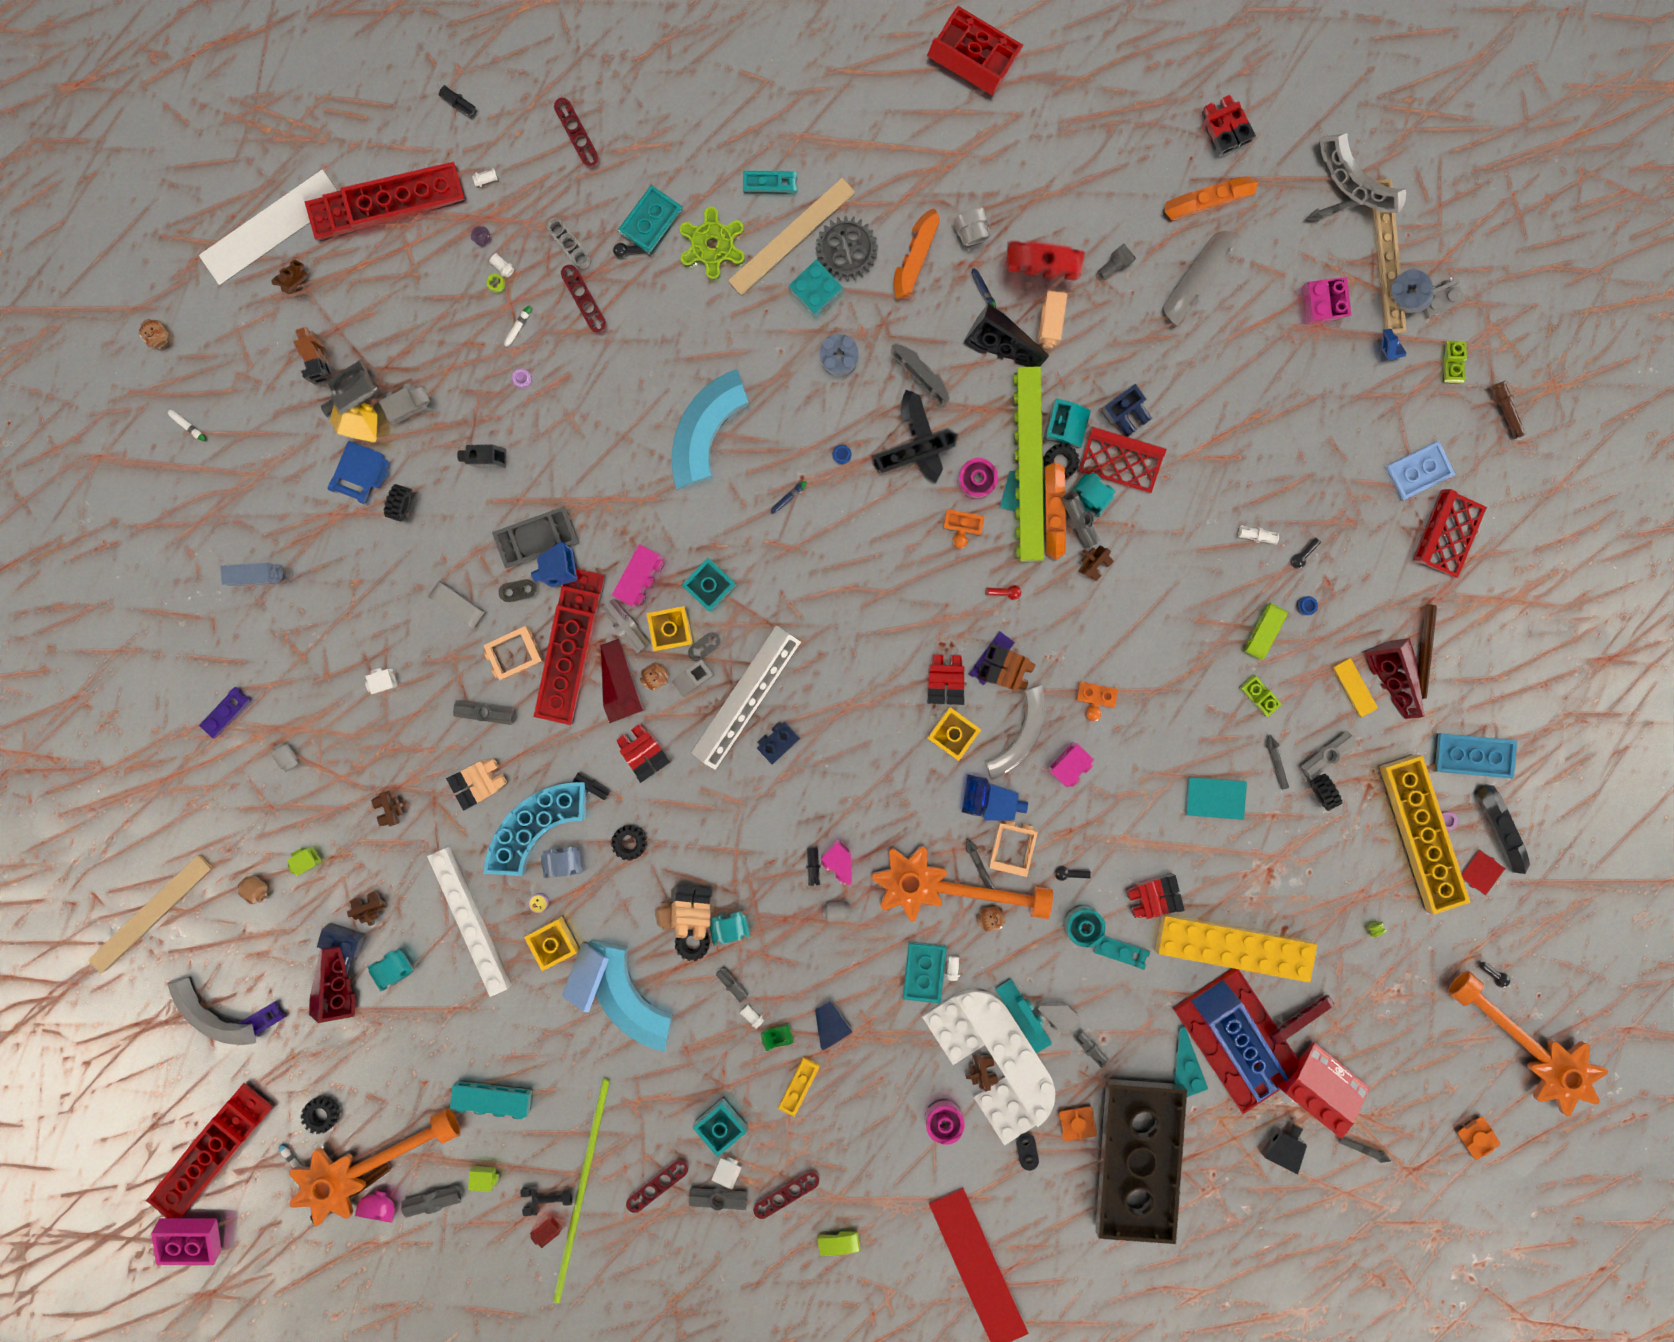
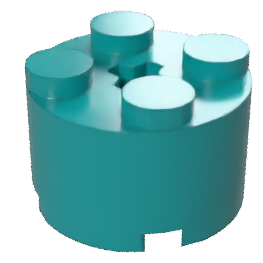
M1092 472L1090 475L1084 474L1070 492H1077L1085 510L1096 513L1095 517H1100L1113 501L1116 491L1111 486L1100 481L1101 478Z
M1079 906L1072 909L1064 921L1066 934L1074 944L1080 947H1094L1104 938L1105 921L1091 907ZM1084 923H1085V924L1087 925V927H1088L1087 930L1082 929V928H1083L1082 925H1083Z
M739 911L729 914L730 918L724 919V915L711 918L709 927L713 946L717 945L718 941L720 944L742 940L744 935H746V938H750L746 914L743 915V912Z
M400 949L387 953L383 956V960L376 961L367 967L380 992L388 989L387 986L389 984L395 985L409 976L410 972H414L410 962Z

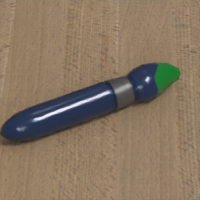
M973 268L972 276L987 305L990 304L996 308L995 300L991 297L982 276L977 269Z
M799 482L794 489L772 507L771 513L775 514L780 511L798 493L803 491L807 482Z

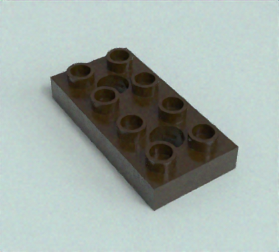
M1106 1079L1095 1229L1099 1239L1176 1244L1187 1089L1183 1084ZM1144 1112L1152 1114L1155 1119L1154 1126L1146 1133L1136 1132L1132 1126L1134 1118ZM1135 1190H1145L1150 1196L1148 1203L1144 1204L1141 1209H1132L1127 1204L1128 1196Z

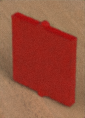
M1478 850L1461 874L1463 880L1469 883L1471 888H1476L1482 894L1487 895L1506 868L1497 863L1494 857H1489L1481 850Z

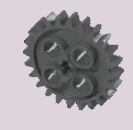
M847 216L844 217V221L837 217V223L830 220V227L824 225L825 232L819 231L822 239H816V243L820 244V246L815 247V249L821 252L817 254V259L823 258L820 263L822 265L826 264L825 269L827 271L832 270V276L838 273L839 279L842 278V275H845L846 279L849 280V275L852 274L856 279L857 272L863 276V269L870 270L868 263L874 264V260L871 257H877V253L873 250L878 249V245L872 243L877 241V238L871 237L874 233L873 230L867 231L868 223L862 226V219L856 223L855 216L852 217L851 221H848ZM841 232H844L847 246L850 247L852 264L849 263L846 249H843L844 242L840 234ZM851 232H856L858 234V238L855 240H851L848 237V234ZM836 237L840 240V243L832 245L829 242L830 239ZM860 250L864 253V256L856 258L853 253ZM843 256L846 260L844 263L838 264L835 258Z

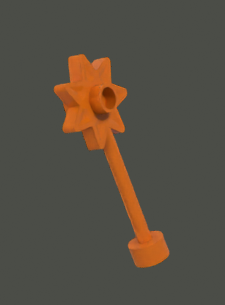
M920 846L909 858H906L895 848H890V869L872 874V880L887 889L880 903L881 909L888 910L902 905L908 919L912 922L917 918L921 903L937 907L942 905V900L937 893L1030 907V917L1047 920L1052 910L1053 889L1035 886L1032 895L940 881L947 875V871L945 868L927 866V849L925 846Z
M1470 971L1463 972L1451 983L1448 989L1450 996L1462 1006H1467L1473 1002L1539 1060L1530 1062L1527 1065L1528 1069L1542 1079L1533 1093L1534 1099L1539 1102L1555 1099L1559 1111L1565 1116H1571L1578 1100L1594 1105L1599 1104V1097L1592 1084L1607 1075L1608 1070L1600 1065L1589 1063V1044L1579 1041L1566 1051L1556 1041L1549 1040L1546 1051L1481 994L1484 984Z
M449 1108L430 1116L431 1127L352 1167V1154H346L332 1162L323 1148H317L312 1154L310 1167H294L289 1172L291 1178L301 1188L290 1201V1206L292 1208L310 1207L315 1226H319L326 1219L330 1211L348 1219L353 1214L349 1196L361 1191L366 1186V1182L357 1177L434 1138H437L440 1143L445 1144L460 1136V1126L454 1113Z

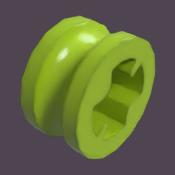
M495 273L488 276L486 280L488 288L493 292H501L505 287L504 279ZM495 278H497L498 281H501L499 284H497L496 288L494 285H491V283L494 282Z
M1383 921L1375 922L1367 927V930L1371 932L1370 937H1377L1387 932V929L1383 928Z

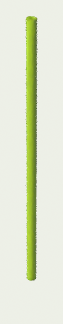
M605 1078L602 1079L553 1296L554 1303H560L610 1082L609 1079Z

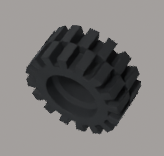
M1056 444L1046 452L1044 466L1046 467L1054 463V459L1058 454H1064L1069 459L1068 466L1064 468L1065 478L1070 477L1079 467V454L1069 444Z
M394 484L391 487V490L388 492L389 495L386 497L387 501L384 504L385 517L400 522L404 520L412 500V490L398 484Z
M1322 774L1310 781L1313 792H1315L1316 797L1319 799L1318 801L1322 803L1325 810L1330 811L1342 804L1341 795H1339V791L1328 775Z
M625 825L619 828L611 839L613 853L615 852L618 858L621 857L622 860L631 861L632 859H637L642 855L647 846V837L644 835V831H641L638 826L635 827L633 825ZM627 835L633 836L636 839V847L632 850H627L622 845V839Z
M688 929L687 937L693 936V930ZM707 933L704 939L699 940L700 946L696 950H690L686 947V938L675 939L677 954L681 955L682 959H687V961H697L703 958L710 947L709 935Z
M319 1096L308 1102L302 1109L301 1119L303 1121L301 1123L302 1125L306 1124V1130L311 1129L310 1133H326L337 1123L339 1109L335 1108L337 1106L336 1103H331L333 1101L331 1098L327 1100V1097L321 1098ZM321 1108L326 1112L327 1118L324 1122H318L314 1119L313 1113L315 1109Z

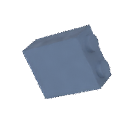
M256 563L220 566L221 582L225 586L281 584L280 579L283 577L282 569L278 564Z

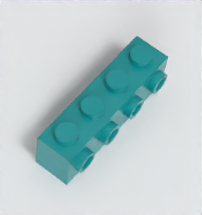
M456 1081L452 1085L450 1109H455L456 1112L460 1113L474 1111V1114L477 1115L491 1113L495 1117L508 1115L514 1119H524L530 1113L532 1090Z

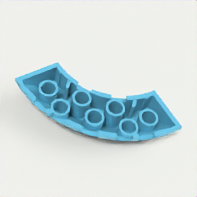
M738 369L723 374L705 386L694 397L683 413L676 429L672 447V472L676 490L713 478L710 467L712 442L720 426L727 418L740 409L749 406Z
M572 782L548 787L531 795L517 805L504 818L492 837L493 839L487 850L483 874L524 875L532 849L548 830L566 822L585 820L587 802L585 782Z
M590 940L591 947L609 958L596 992V997L604 1012L630 1038L652 1049L665 1052L673 1014L648 1004L636 990L628 974V947Z

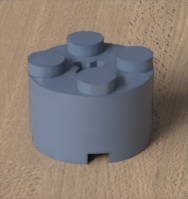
M1414 268L1398 275L1391 287L1396 306L1406 313L1422 312L1429 307L1433 300L1434 289L1430 277L1423 271ZM1411 289H1412V290H1415V289H1416V293H1415V294L1412 293V292L1409 293V291H1410Z
M834 334L826 338L820 348L821 365L828 373L834 376L849 374L858 362V348L854 340L844 334ZM838 351L844 354L841 356V359H837V356H834Z
M577 847L562 848L560 853H558V849L543 851V855H541L543 878L582 873L580 851L577 850Z

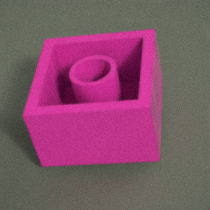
M1072 742L1047 770L1063 786L1067 788L1069 786L1073 787L1080 780L1078 777L1083 772L1087 773L1093 767L1092 762L1094 759L1079 744Z

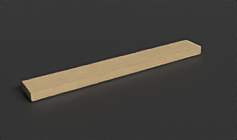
M841 178L733 275L728 282L742 296L851 198L855 191Z
M1392 179L1374 180L1379 184L1393 188ZM1373 208L1385 329H1391L1394 334L1406 333L1405 312L1396 306L1391 290L1394 280L1401 274L1395 212H1382Z
M197 855L98 949L88 961L100 974L104 973L207 875L213 867L201 855Z

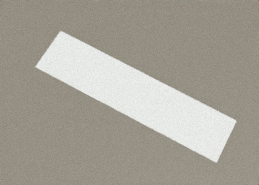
M322 169L202 252L199 257L220 285L310 223L304 201L321 198L323 194L336 192L337 190Z

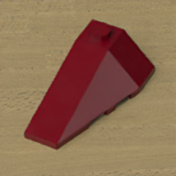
M620 639L602 644L603 707L609 723H612L646 709Z
M1410 638L1392 640L1367 650L1365 654L1371 671L1382 681L1381 685L1389 691L1393 697L1392 701L1404 718L1424 717L1416 657Z
M339 946L320 949L309 1000V1016L317 1023L355 1017L356 998L350 986V978L347 976L346 965Z

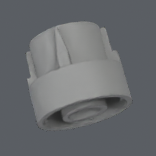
M984 208L964 212L953 219L958 237H961L963 246L975 245L989 238V223Z

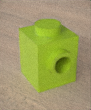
M312 846L304 850L301 848L291 853L292 857L287 859L289 863L288 868L296 877L322 863Z
M473 1166L469 1171L468 1190L491 1192L498 1184L499 1175L496 1174V1167Z

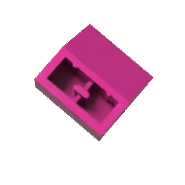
M1347 277L1310 281L1302 286L1307 324L1329 322L1352 316Z
M836 838L821 854V864L829 872L832 869L836 873L835 877L843 885L845 883L850 885L852 883L851 851Z

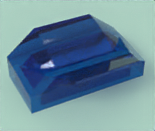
M968 774L962 813L981 816L988 807L991 789L987 778Z

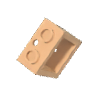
M1048 291L1044 297L1037 343L1041 344L1043 348L1053 349V346L1056 347L1061 341L1068 293Z
M524 626L483 645L485 648L483 653L486 659L490 660L493 665L491 668L492 673L499 680H504L544 661L529 626ZM521 635L532 660L503 673L492 647Z
M1010 820L998 822L988 867L1027 877L1038 834L1036 830H1033L1034 826L1023 824L1020 827ZM1003 828L1030 835L1022 866L996 860Z

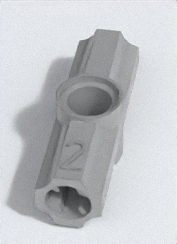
M615 598L601 608L614 624L615 630L623 639L627 640L636 653H639L650 644L649 640L639 630V626L634 619L623 610Z
M1346 731L1331 744L1321 748L1319 753L1301 766L1303 771L1313 780L1332 764L1338 763L1341 757L1358 745L1357 740ZM1331 750L1333 758L1327 760L1326 753Z

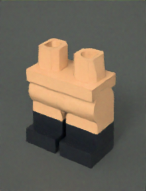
M494 758L480 761L446 778L453 793H457L473 784V787L455 796L463 811L500 791V788L507 783L503 774L494 778L491 771L498 768Z
M676 885L671 889V928H674L676 938H686L688 929L693 930V939L702 940L705 938L706 929L710 926V897L712 896V888L695 887L693 889V886Z

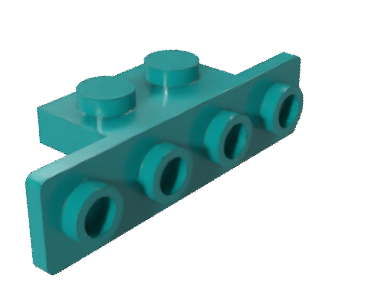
M1010 979L997 987L998 995L1034 1051L1039 1053L1050 1046L1052 1042L1042 1028L1044 1025L1039 1015L1035 1016L1031 1011L1034 1009L1029 999L1024 1000L1014 982Z

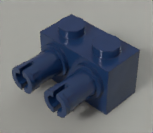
M1136 384L1131 385L1100 408L1111 424L1118 423L1127 437L1137 430L1127 417L1129 412H1134L1142 425L1153 418L1143 406V402L1147 399Z
M779 721L771 729L773 733L769 737L764 735L757 742L759 744L757 747L758 751L772 765L800 739L798 734L786 722L781 724Z
M329 923L321 929L317 948L325 949L339 946L346 965V973H348L351 959H354L361 952L365 934Z

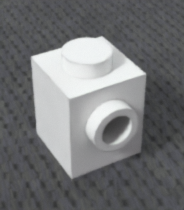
M382 668L371 670L370 675L365 676V686L371 694H378L398 687L392 669L382 671Z
M727 1157V1160L721 1158L712 1181L733 1189L742 1167L738 1166V1161Z

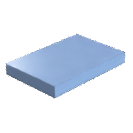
M1436 441L1385 466L1402 501L1455 476V472L1440 441Z
M582 943L562 996L583 1012H589L609 958L589 944Z

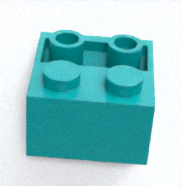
M1056 398L1053 401L1044 439L1082 448L1091 410L1074 402Z

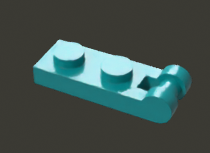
M743 171V192L797 193V186L795 185L797 172ZM782 179H788L787 185H782Z
M1104 936L1103 940L1093 950L1095 954L1143 970L1146 967V958L1149 957L1151 952ZM1134 953L1140 954L1138 960L1133 959Z

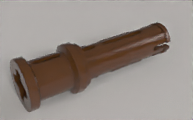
M1505 380L1491 386L1490 389L1495 393L1497 405L1502 407L1514 436L1513 438L1517 439L1526 435V432L1513 404L1514 396L1509 392L1507 387L1508 381Z

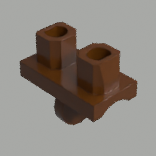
M293 259L287 268L279 270V274L272 279L271 284L281 286L282 292L292 294L297 290V286L307 278L308 273L303 271V263Z
M1101 545L1097 549L1092 547L1089 552L1083 549L1081 553L1085 557L1080 561L1083 565L1078 572L1085 577L1098 581L1102 576V573L1097 569L1101 563L1105 567H1109L1114 562L1110 555L1111 551Z
M390 791L380 793V796L371 799L374 809L383 807L385 814L377 816L379 826L389 825L390 827L399 824L398 816L403 814L401 807L406 806L405 802L400 803L398 796L392 798Z
M375 891L366 895L367 904L363 905L360 898L349 901L350 910L347 911L348 917H353L354 920L359 919L361 924L367 922L369 926L374 925V919L379 917L377 911L387 908L386 902L382 901L379 894Z
M973 1054L974 1065H969L970 1072H967L965 1077L966 1079H972L973 1085L978 1084L979 1089H984L985 1092L990 1091V1087L998 1083L996 1073L987 1074L986 1069L994 1066L993 1057L991 1055Z

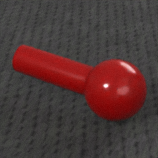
M1011 585L1008 588H986L985 591L986 595L1007 596L1011 600L1019 599L1022 594L1020 587L1017 585Z

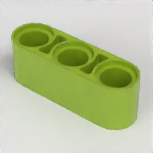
M1270 602L1265 608L1244 651L1263 660L1279 633L1288 611Z

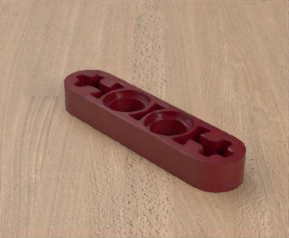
M558 98L554 103L556 114L583 164L587 168H595L598 166L600 159L570 101L566 98ZM561 104L566 106L568 116H565L564 112L559 110ZM570 120L577 121V127L573 130L567 128V123ZM579 137H584L587 140L586 144L582 147L576 144V140ZM587 149L592 157L595 156L592 163L586 161L588 157L584 151Z
M565 265L561 270V277L589 328L596 334L603 333L607 328L606 320L579 271L573 265ZM567 270L575 271L573 277L577 282L573 283L570 277H565ZM577 286H582L585 289L584 294L577 296L574 294V289ZM586 303L594 305L592 312H584L583 307ZM595 315L599 322H603L600 324V329H598L597 327L593 328L595 322L592 319V316Z
M1330 995L1320 997L1274 1029L1269 1034L1273 1044L1277 1045L1284 1042L1331 1009L1335 1003Z
M678 1158L628 1197L626 1202L627 1209L632 1213H637L687 1174L689 1169L688 1162L683 1158ZM677 1164L679 1166L684 1165L683 1172L681 1170H678L675 1173V1175H673L672 1172L676 1170ZM662 1175H668L670 1177V1182L668 1184H662L660 1182V1177ZM653 1187L655 1194L648 1196L645 1193V1188ZM640 1196L643 1197V1199L639 1201L638 1207L636 1205H631L632 1199L634 1201H637L640 1198Z
M807 1170L762 1197L754 1204V1215L759 1219L767 1218L812 1191L819 1184V1174L815 1170ZM810 1175L811 1178L815 1177L814 1183L807 1182L804 1189L802 1183L808 1180V1176ZM798 1185L800 1187L799 1193L792 1194L789 1190L790 1186ZM777 1194L782 1195L784 1201L780 1204H776L773 1201V1197ZM767 1200H769L771 1206L769 1205L768 1207H766L765 1213H763L762 1211L758 1212L759 1205L765 1207L766 1205H768Z

